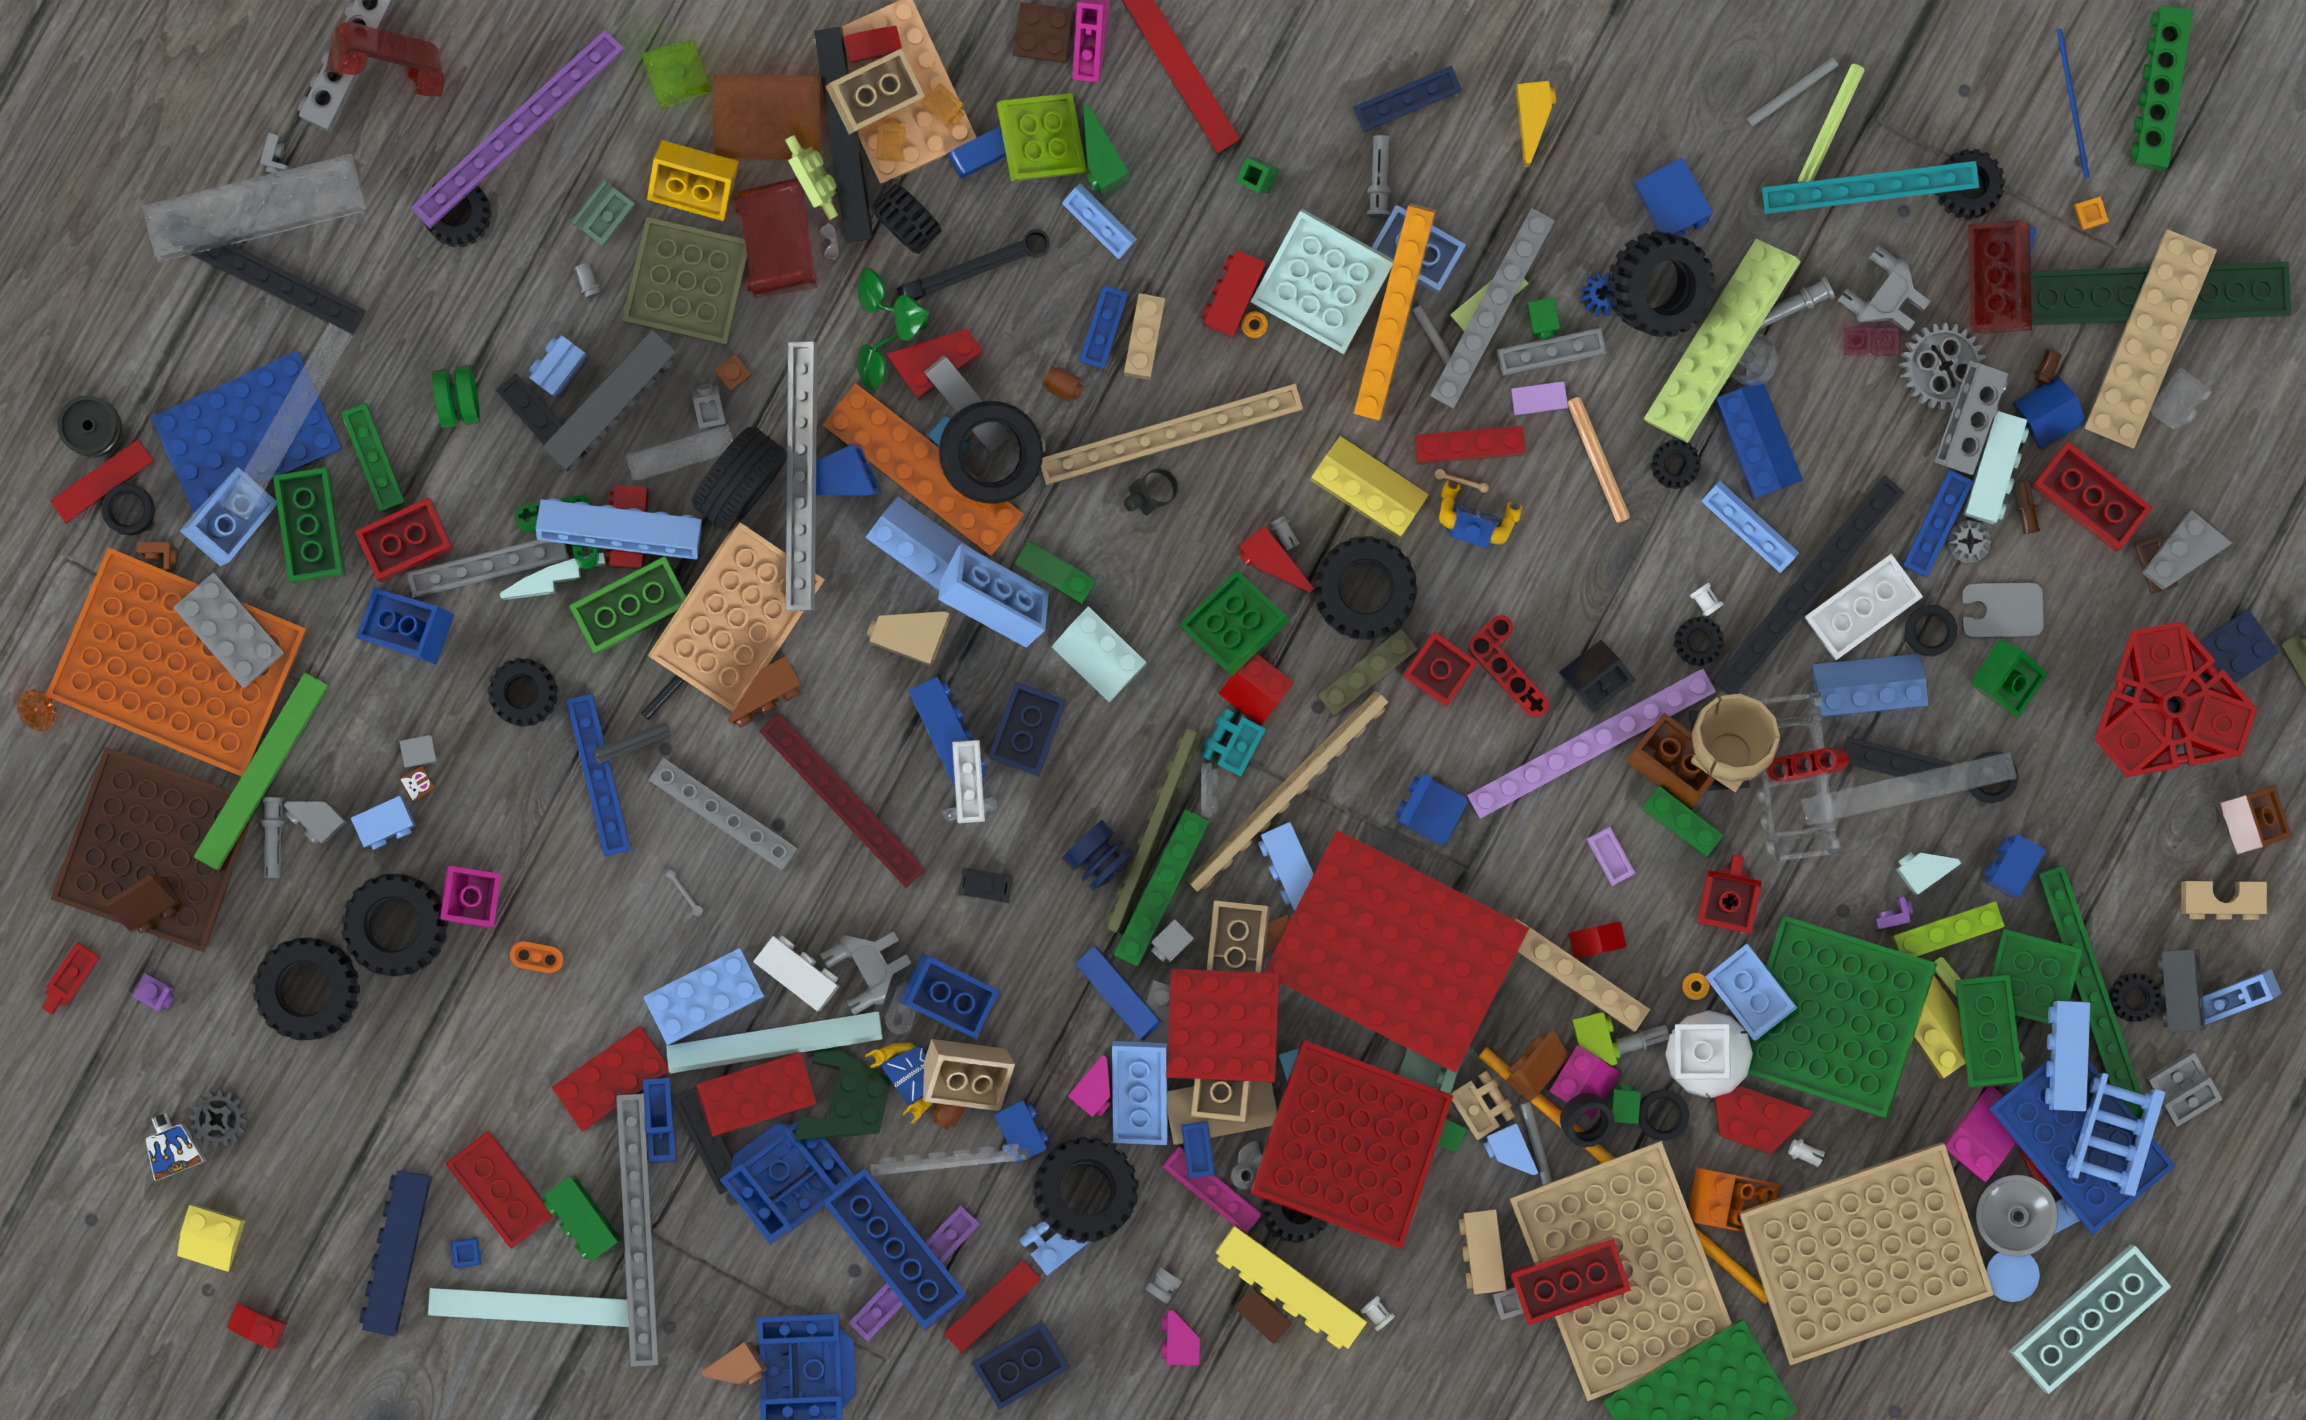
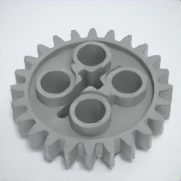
M1942 323L1940 330L1936 324H1932L1930 332L1926 327L1921 328L1922 337L1918 334H1913L1912 338L1915 343L1908 342L1905 344L1910 351L1901 353V356L1906 358L1907 361L1899 364V367L1906 368V372L1900 375V378H1908L1909 382L1904 385V388L1913 387L1914 390L1910 396L1920 395L1919 404L1929 400L1928 408L1930 409L1934 408L1936 403H1938L1939 410H1944L1946 403L1950 409H1953L1963 379L1958 378L1956 375L1957 366L1961 365L1967 370L1969 361L1980 363V360L1986 358V355H1978L1977 351L1982 348V345L1974 346L1972 344L1976 336L1966 338L1967 329H1963L1958 333L1957 324L1952 325L1950 330H1948L1947 323ZM1946 341L1953 345L1954 349L1951 355H1947L1943 350V345ZM1932 345L1935 346V351H1936V353H1935L1934 351H1932V349H1931V346H1932ZM1922 354H1926L1930 358L1928 368L1921 365L1920 358ZM1942 362H1946L1947 367L1940 371L1939 366L1942 365ZM1936 377L1941 379L1943 383V388L1940 392L1933 388V380ZM1950 379L1955 384L1954 388L1951 387Z

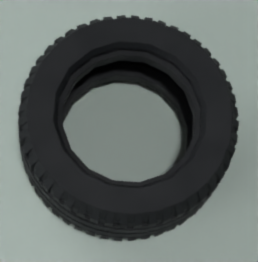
M999 401L977 402L961 409L946 424L947 426L943 430L939 443V461L948 482L963 496L982 503H1003L1020 496L1036 480L1042 464L1043 443L1038 428H1036L1031 418L1017 407ZM986 422H998L1008 427L1016 436L1020 447L1019 461L1014 471L1005 479L993 483L982 482L974 478L965 468L962 459V446L968 433L977 425Z
M747 427L732 441L703 478L692 497L693 507L722 530H731L736 521L740 522L775 479L786 461L785 449L777 445V442L770 439L768 435L762 433L757 427Z

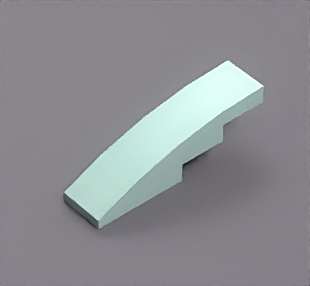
M599 553V561L594 567L607 565L605 553ZM575 558L549 566L523 578L502 591L500 597L503 600L556 594V583L581 580L582 568L577 565Z

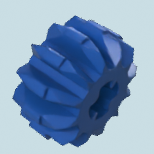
M1596 272V282L1588 276L1586 282L1589 286L1582 285L1580 288L1582 292L1588 294L1583 295L1580 301H1590L1585 310L1589 311L1594 306L1596 308L1594 316L1596 317L1599 316L1601 309H1603L1605 317H1609V307L1613 310V307L1616 305L1610 302L1609 297L1600 300L1598 299L1600 295H1596V292H1600L1602 288L1607 290L1606 294L1612 292V289L1607 287L1611 272L1606 273L1605 279H1602L1600 272Z

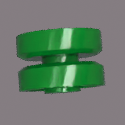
M471 366L456 367L454 371L455 384H453L451 374L447 369L432 371L433 399L441 428L447 429L457 426L459 421L458 410L460 411L462 421L466 425L480 423L479 399Z

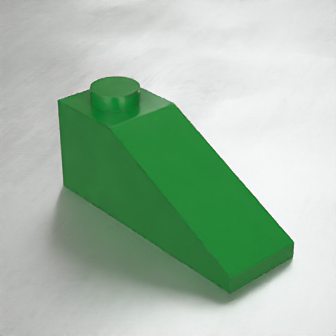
M1030 541L1027 542L1014 563L1083 606L1097 584L1096 580Z

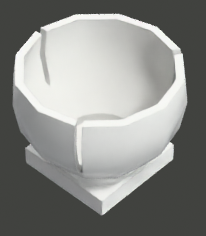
M1708 1010L1687 1016L1679 1024L1675 1025L1672 1034L1669 1036L1665 1055L1671 1077L1686 1092L1705 1098L1709 1096L1713 1098L1732 1092L1748 1075L1753 1055L1748 1033H1745L1746 1030L1731 1016Z

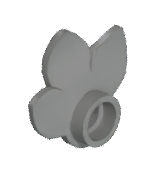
M1258 1141L1247 1143L1238 1153V1164L1231 1171V1180L1239 1189L1252 1188L1263 1154L1261 1155ZM1243 1171H1247L1249 1175L1246 1181L1241 1177Z

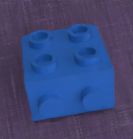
M1423 773L1420 778L1415 776L1408 788V791L1412 792L1407 802L1402 800L1395 813L1399 816L1397 823L1440 845H1445L1467 805V798L1433 781L1431 777Z

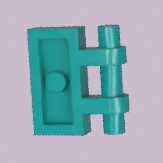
M1225 708L1222 716L1218 717L1214 723L1216 727L1210 739L1206 738L1203 744L1205 748L1201 756L1210 761L1214 752L1221 754L1222 756L1217 765L1241 777L1266 729L1244 717L1241 718L1238 726L1230 723L1235 713ZM1227 730L1233 733L1227 746L1224 747L1219 743Z

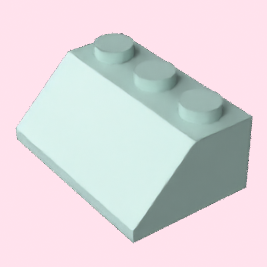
M1089 606L1052 645V648L1109 703L1147 664Z

